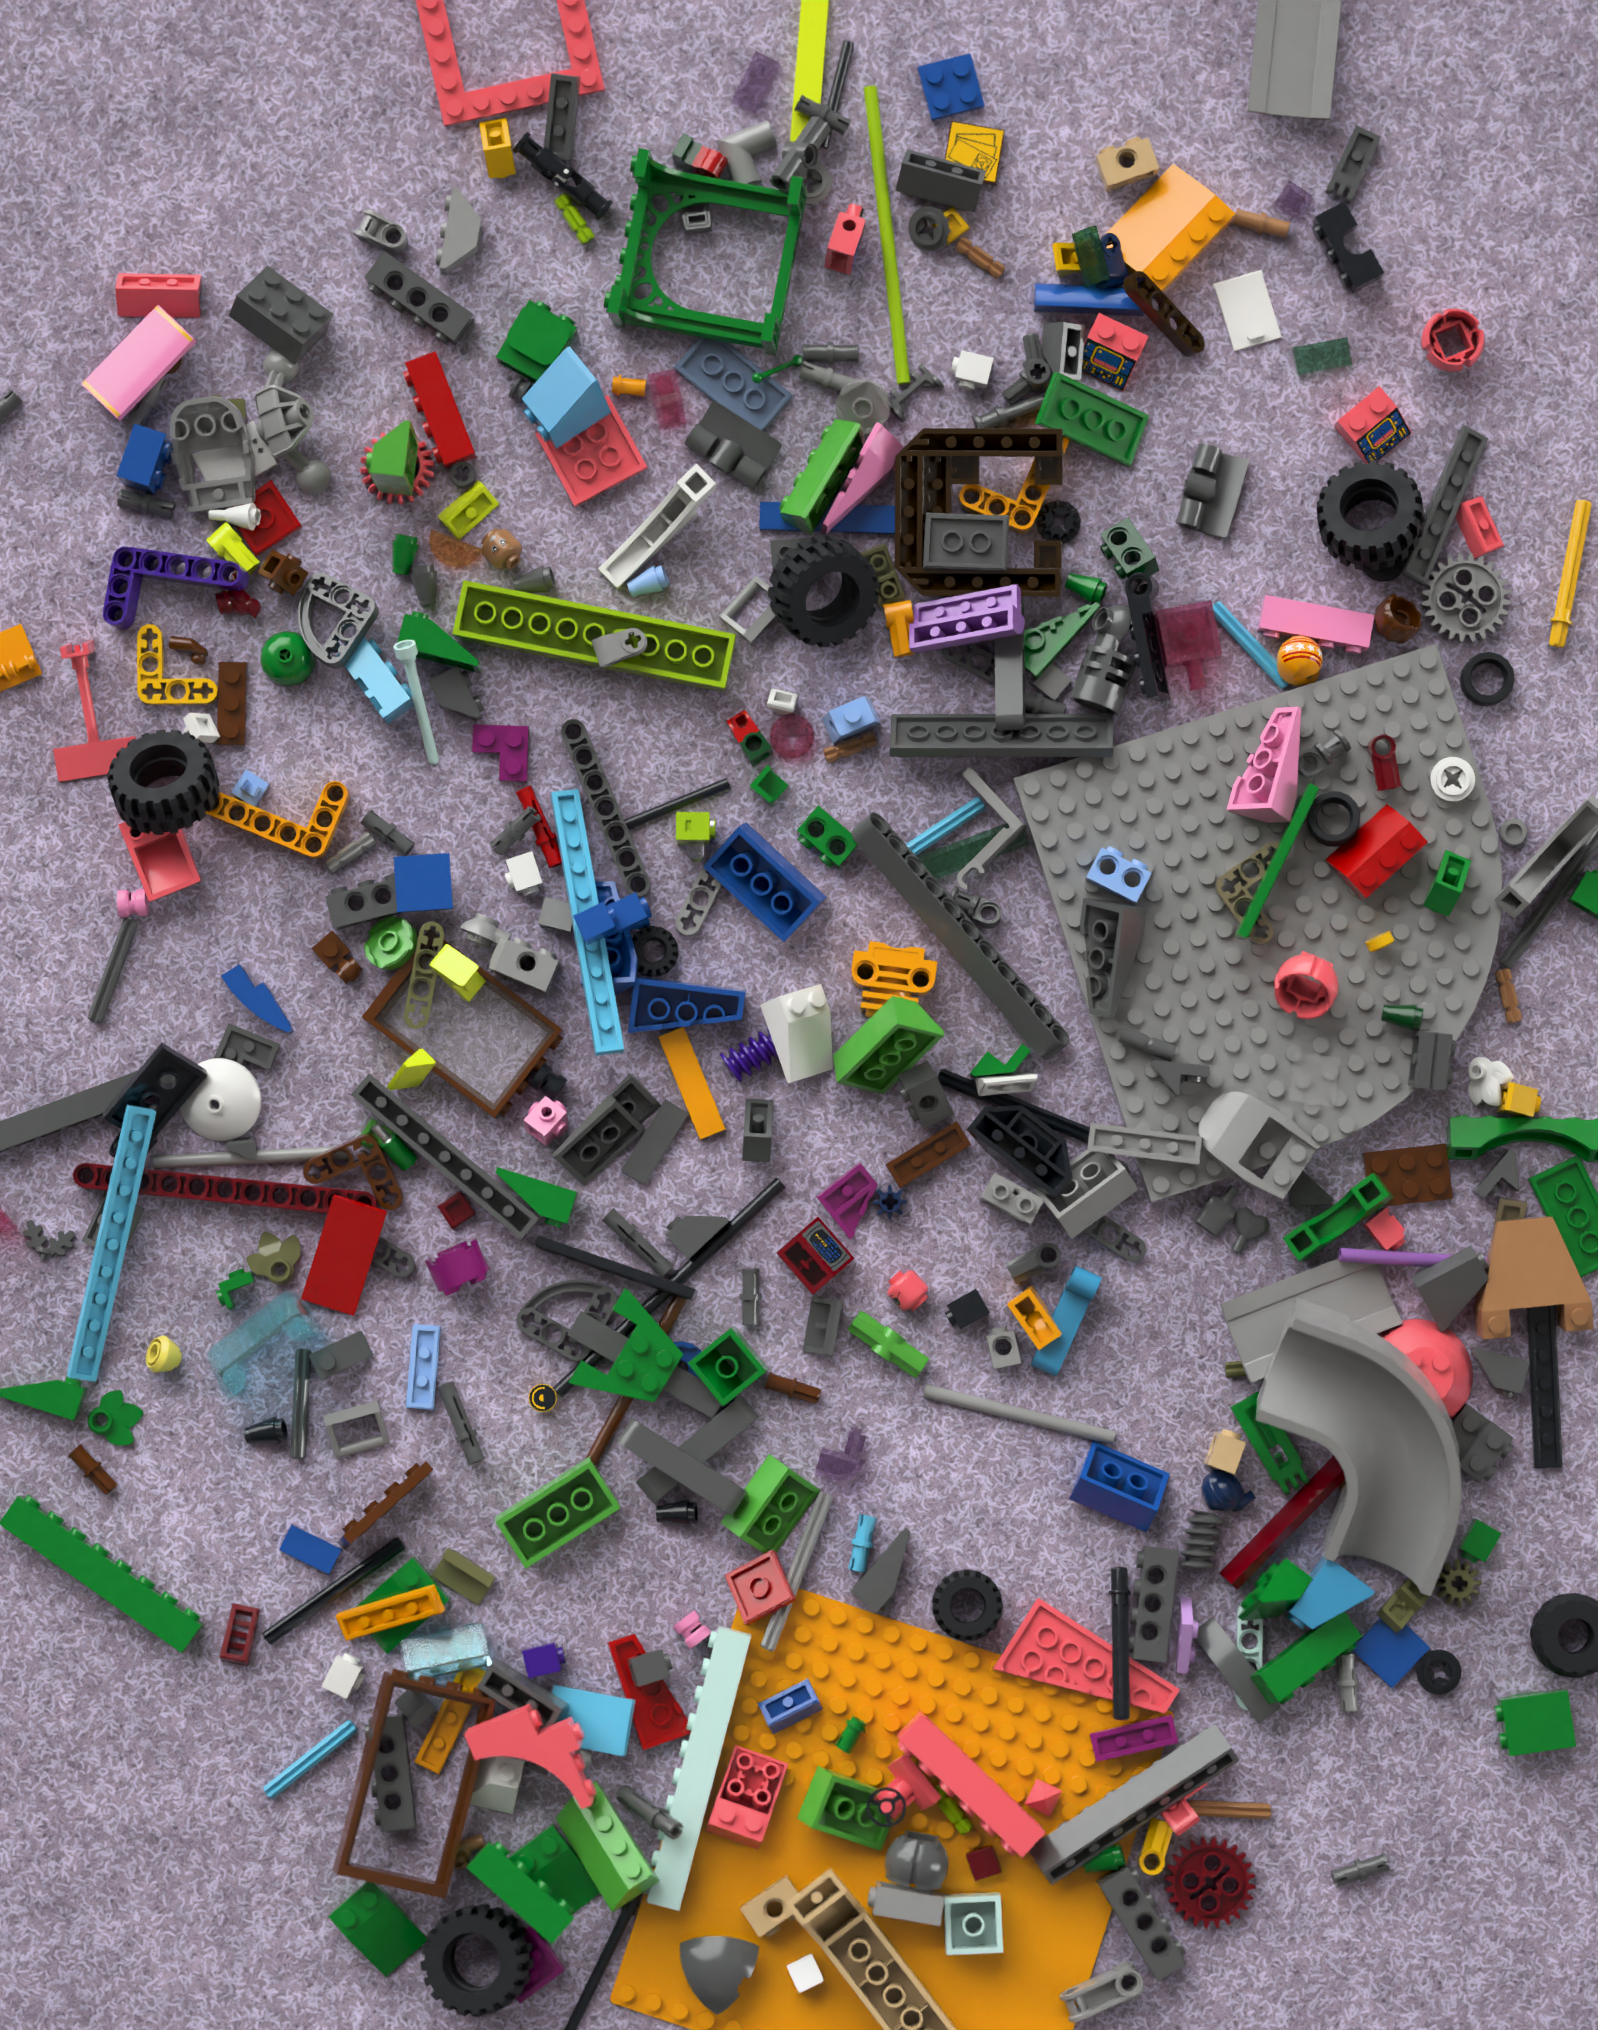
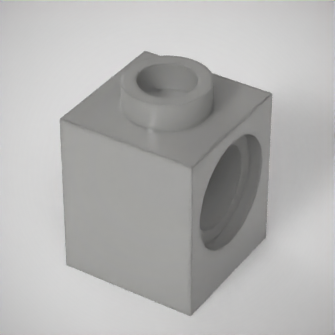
M545 897L538 921L539 926L572 934L573 924L569 903Z
M1007 1326L991 1329V1335L986 1336L992 1368L997 1369L1020 1364L1021 1360L1014 1330L1008 1331ZM1000 1339H1006L1010 1343L1011 1348L1006 1355H999L995 1350V1344Z

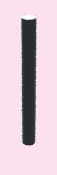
M843 41L828 101L830 110L836 113L854 43L851 41ZM832 129L820 148L828 149Z
M724 778L629 817L624 821L628 830L727 790L730 788L727 778Z

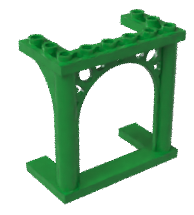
M639 148L637 156H632L630 172H633V178H635V183L638 185L637 194H632L630 201V210L633 211L632 221H627L624 236L628 238L627 247L622 248L619 264L623 265L622 273L616 276L611 292H606L604 299V308H606V313H608L613 325L625 328L626 324L761 348L764 349L765 354L776 356L807 199L803 178L792 176L789 193H783L779 189L682 172L654 161L650 150ZM670 193H676L675 197L683 196L682 201L674 203ZM661 195L666 198L669 205L666 212H659L653 207L652 199L654 196ZM701 203L719 204L789 217L771 313H765L764 323L690 310L676 304L664 294L653 274L651 253L655 237L669 217L685 207ZM648 210L657 217L656 223L652 226L647 224V221L650 222ZM643 243L649 244L647 250L641 248ZM645 268L646 276L635 280L640 275V270L638 269ZM646 283L652 286V292L647 298L637 299L634 297V292L638 286ZM656 297L662 299V306H658L656 303H654V307L648 306L654 302Z

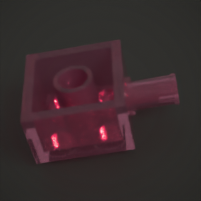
M1208 600L1157 610L1154 617L1165 669L1178 666L1186 667L1190 691L1207 688L1202 664L1205 663L1204 661L1219 659L1222 655L1212 601Z

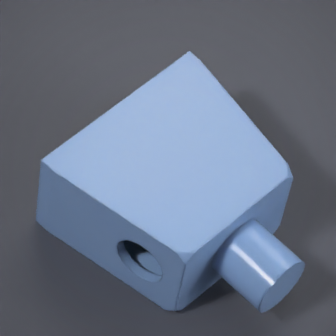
M867 696L860 697L829 711L822 719L833 744L881 724L873 703Z

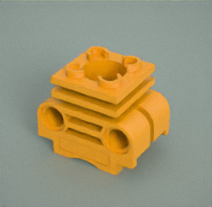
M869 941L868 952L854 950L851 980L858 988L870 990V992H862L861 1000L868 1001V1003L861 1002L860 1011L865 1012V1017L871 1018L892 996L902 997L903 999L918 1003V998H912L911 996H925L932 990L935 982L937 961L924 960L925 948H894L885 943ZM862 967H867L872 971L873 976L868 980H863L858 976L857 971ZM923 975L926 977L928 984L925 987H917L913 983V977Z

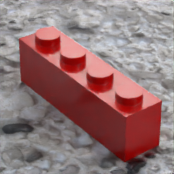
M436 351L405 362L407 371H404L403 375L408 388L414 386L417 396L412 398L418 413L424 411L427 421L422 424L427 437H434L437 447L432 448L437 463L443 462L445 469H448L457 462H466L477 458Z

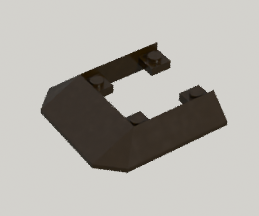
M923 428L895 456V568L922 596H958L1017 584L1021 589V596L1061 597L1062 541L1034 540V568H1007V572L923 569L926 513L953 514V484H980V457H1035V485H1063V429Z

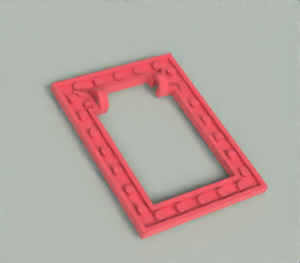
M416 0L444 127L548 104L551 73L465 92L444 0ZM556 0L571 69L553 73L581 77L579 96L605 91L585 0Z

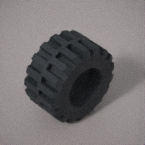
M963 1569L961 1571H954L947 1577L945 1576L940 1584L937 1585L932 1597V1611L939 1627L948 1636L960 1641H976L981 1637H986L989 1635L988 1633L992 1630L994 1631L1002 1617L1003 1602L1000 1590L987 1575L976 1570ZM961 1589H973L983 1598V1612L974 1621H961L951 1611V1600L955 1593Z

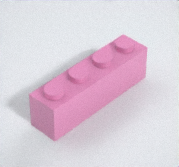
M1265 595L1257 631L1263 632V637L1270 639H1279L1280 635L1291 638L1304 636L1318 642L1320 648L1334 649L1335 645L1345 647V652L1361 654V650L1366 651L1369 648L1375 615Z

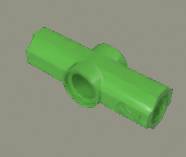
M863 1311L858 1313L847 1329L871 1346V1350L891 1363L892 1361L915 1378L929 1360L928 1357L909 1345L905 1338L888 1326L884 1327Z

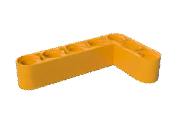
M1063 437V452L1065 453L1070 440ZM1034 459L1016 501L978 484H966L960 490L958 501L963 510L979 515H994L990 512L989 506L992 503H1000L1004 507V512L1000 515H1009L1010 517L1009 530L1023 534L1030 531L1033 527L1050 485H1035ZM1031 488L1036 489L1040 493V498L1035 501L1029 500L1025 492ZM967 492H974L978 495L979 500L975 504H969L964 500L963 496ZM1017 514L1027 515L1030 522L1025 526L1016 524L1014 517Z
M339 781L327 783L322 790L307 828L221 792L218 795L219 806L210 812L206 811V814L306 857L319 859L328 851L350 795L343 783ZM334 788H341L343 790L342 799L336 802L329 799L330 791ZM236 807H242L245 810L244 817L239 821H234L231 818V812ZM324 813L331 814L333 818L332 823L328 827H321L318 824L319 817ZM264 817L269 818L271 823L269 829L263 832L258 831L256 827L258 820ZM287 828H293L296 831V837L291 842H284L282 840V833ZM310 840H321L322 846L318 852L312 853L308 851L307 846Z

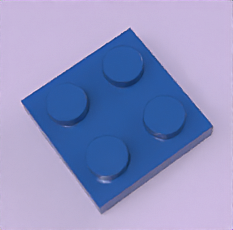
M971 53L917 67L931 121L984 108L985 105Z

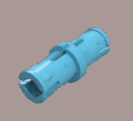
M859 1514L855 1538H852L851 1541L853 1548L848 1569L866 1573L870 1548H873L874 1545L872 1537L877 1517Z

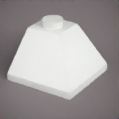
M506 1756L482 1758L470 1804L513 1814L526 1760Z

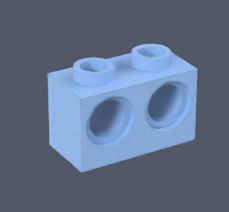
M1108 846L1107 850L1101 848L1085 880L1135 905L1151 875V872L1147 871L1148 866L1136 859L1130 862L1122 858L1123 853L1113 847ZM1104 860L1111 861L1115 868L1114 872L1110 875L1103 874L1099 868L1100 862ZM1126 874H1136L1139 877V885L1137 887L1127 886L1124 881Z

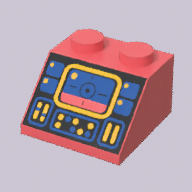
M1099 313L1084 343L1082 373L1120 391H1124L1149 336Z
M1380 386L1341 417L1334 425V428L1365 464H1370V460L1379 461L1411 434L1398 407Z

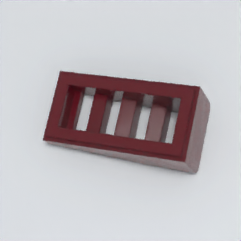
M232 1603L219 1656L221 1661L248 1667L260 1613L259 1608ZM236 1614L252 1617L251 1622L236 1619ZM234 1625L249 1628L248 1633L233 1630ZM233 1636L246 1639V1643L231 1642V1638ZM229 1648L242 1650L243 1655L229 1653Z

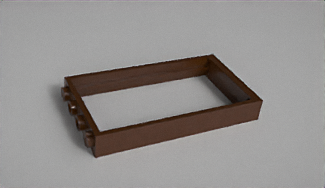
M393 1668L392 1673L383 1672L333 1871L337 1875L446 1899L481 1759L475 1761L470 1748L435 1881L352 1863L350 1858L394 1687L480 1706L475 1725L492 1719L496 1700L477 1687L473 1688V1692L462 1689V1684L447 1681L446 1685L435 1683L436 1678L426 1675H420L419 1679L408 1677L409 1672Z

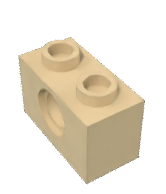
M1135 137L1126 141L1125 146L1116 149L1115 146L1106 147L1099 151L1100 154L1095 159L1106 192L1157 175L1159 171V165L1149 138L1141 140V137ZM1128 157L1133 161L1134 165L1130 168H1124L1120 165L1119 159Z
M1223 1429L1221 1433L1214 1432L1204 1464L1235 1474L1246 1442L1240 1440V1434Z
M785 1875L740 1906V1910L759 1938L764 1934L768 1938L781 1929L779 1925L787 1918L790 1921L796 1919L785 1903L799 1892L788 1875ZM778 1901L782 1904L783 1910L779 1915L774 1916L768 1913L766 1908L770 1902Z

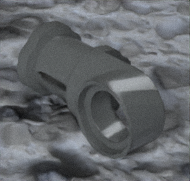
M1336 729L1333 731V735L1323 743H1316L1299 756L1298 773L1304 777H1313L1332 764V759L1344 751H1350L1351 746L1346 737ZM1334 744L1337 745V746H1336L1335 748H1333L1332 750H1330V751L1328 750V749H1329L1330 747H1332ZM1312 757L1315 759L1317 767L1313 772H1307L1303 769V758Z
M956 885L953 887L950 894L951 898L964 913L968 914L969 918L976 920L981 927L986 929H992L1000 923L1002 912L997 903L978 894L973 896L963 892ZM985 909H992L997 917L994 920L987 921L982 918L981 912Z

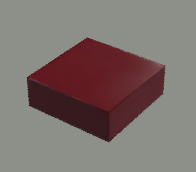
M461 1191L437 1206L452 1229H455L476 1215Z
M992 1844L966 1853V1858L975 1881L1002 1873Z

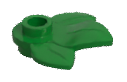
M122 1390L106 1393L102 1397L99 1407L93 1409L87 1419L88 1426L92 1432L98 1435H105L106 1439L115 1445H129L134 1442L133 1434L129 1428L134 1426L143 1415V1410L138 1406L123 1403ZM100 1415L107 1418V1423L104 1426H100L97 1423V1418Z

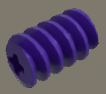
M768 1027V1036H765L761 1031L757 1033L758 1042L752 1037L748 1038L749 1047H746L741 1042L738 1043V1053L734 1049L729 1048V1058L720 1053L732 1078L735 1077L739 1082H742V1072L751 1077L753 1076V1066L757 1070L762 1071V1061L771 1066V1056L779 1060Z

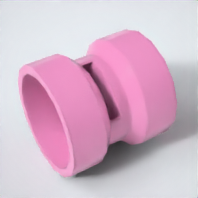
M137 889L135 892L118 890L117 908L119 918L129 917L131 914H137L139 917L148 916V898L144 889Z
M695 1610L673 1626L677 1634H682L685 1638L684 1643L689 1649L711 1634L707 1625H702L699 1621L700 1616Z

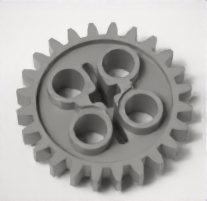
M1459 553L1456 557V562L1450 556L1446 558L1447 566L1438 562L1436 567L1439 573L1432 570L1430 577L1433 581L1428 580L1427 584L1424 585L1429 590H1424L1420 593L1421 596L1427 598V601L1421 603V607L1429 608L1424 618L1432 617L1434 619L1429 625L1430 628L1436 625L1440 626L1438 635L1447 631L1448 641L1454 635L1458 636L1459 643L1463 642L1465 636L1468 637L1470 643L1475 641V635L1484 640L1486 638L1485 630L1491 635L1494 634L1495 629L1492 624L1500 627L1503 622L1499 616L1506 617L1508 615V612L1503 607L1509 606L1511 601L1504 599V596L1510 594L1511 590L1502 588L1508 580H1499L1498 576L1502 572L1501 569L1495 572L1491 570L1494 564L1493 561L1486 566L1483 565L1484 556H1481L1476 562L1473 559L1472 553L1468 555L1466 560ZM1458 573L1466 574L1469 578V584L1466 586L1460 585L1456 580V575ZM1445 584H1451L1454 590L1448 589ZM1479 590H1488L1491 593V601H1482L1478 596ZM1467 592L1471 595L1469 597L1471 602L1468 601L1464 604L1461 602L1462 595ZM1440 596H1450L1453 600V606L1450 608L1442 606ZM1476 606L1485 609L1486 613H1481ZM1464 611H1470L1474 614L1475 622L1473 624H1467L1463 621L1462 613Z

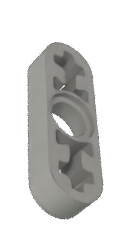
M702 867L676 918V927L685 936H692L699 931L722 886L715 878L711 883L712 887H716L714 892L706 886L699 885L701 880L706 883L709 878V874L706 873L704 867ZM697 891H705L709 895V902L705 906H697L693 902V896ZM690 905L693 909L702 911L703 914L700 917L696 913L693 918L696 927H690L686 931L683 929L684 924L681 922V919H687L690 916L691 910H686L687 906Z

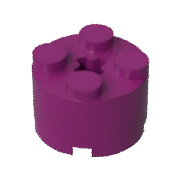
M476 1238L471 1239V1245L469 1246L464 1241L437 1253L439 1257L435 1258L434 1262L431 1257L425 1260L438 1292L443 1291L444 1295L448 1296L459 1291L462 1286L461 1284L467 1281L473 1285L486 1279L487 1271L490 1268Z

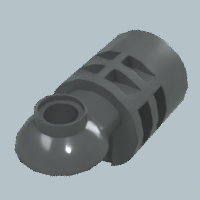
M1119 604L1109 608L1101 607L1095 613L1092 627L1097 630L1098 634L1094 645L1087 646L1069 698L1081 706L1101 713L1113 714L1114 716L1119 715L1136 667L1134 659L1117 652L1121 640L1125 637L1130 627L1131 615L1128 606Z

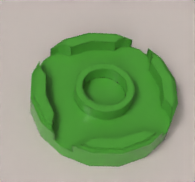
M388 916L379 920L370 929L368 942L365 941L364 945L366 957L375 967L382 970H394L403 966L413 955L417 944V934L415 928L406 919Z

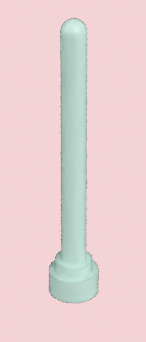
M414 640L400 641L394 645L395 655L401 663H404L427 759L430 764L435 765L438 763L439 757L415 665L416 655L418 654L416 642Z

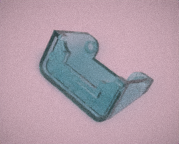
M284 1292L278 1295L209 1350L208 1362L220 1388L229 1400L237 1399L247 1391L245 1386L247 1382L246 1375L250 1369L243 1360L279 1332L284 1330L292 1340L300 1342L310 1337L315 1339L325 1331L296 1293Z

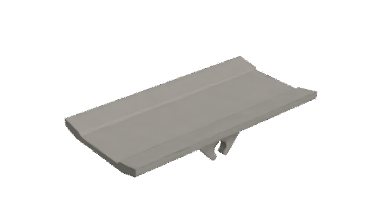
M1258 0L1247 112L1313 120H1330L1342 0Z
M1372 1245L1363 1248L1368 1250H1374ZM1338 1258L1220 1304L1225 1322L1250 1383L1265 1378L1296 1297L1349 1316V1322L1368 1329L1375 1334L1403 1324L1393 1304L1379 1265L1339 1262Z

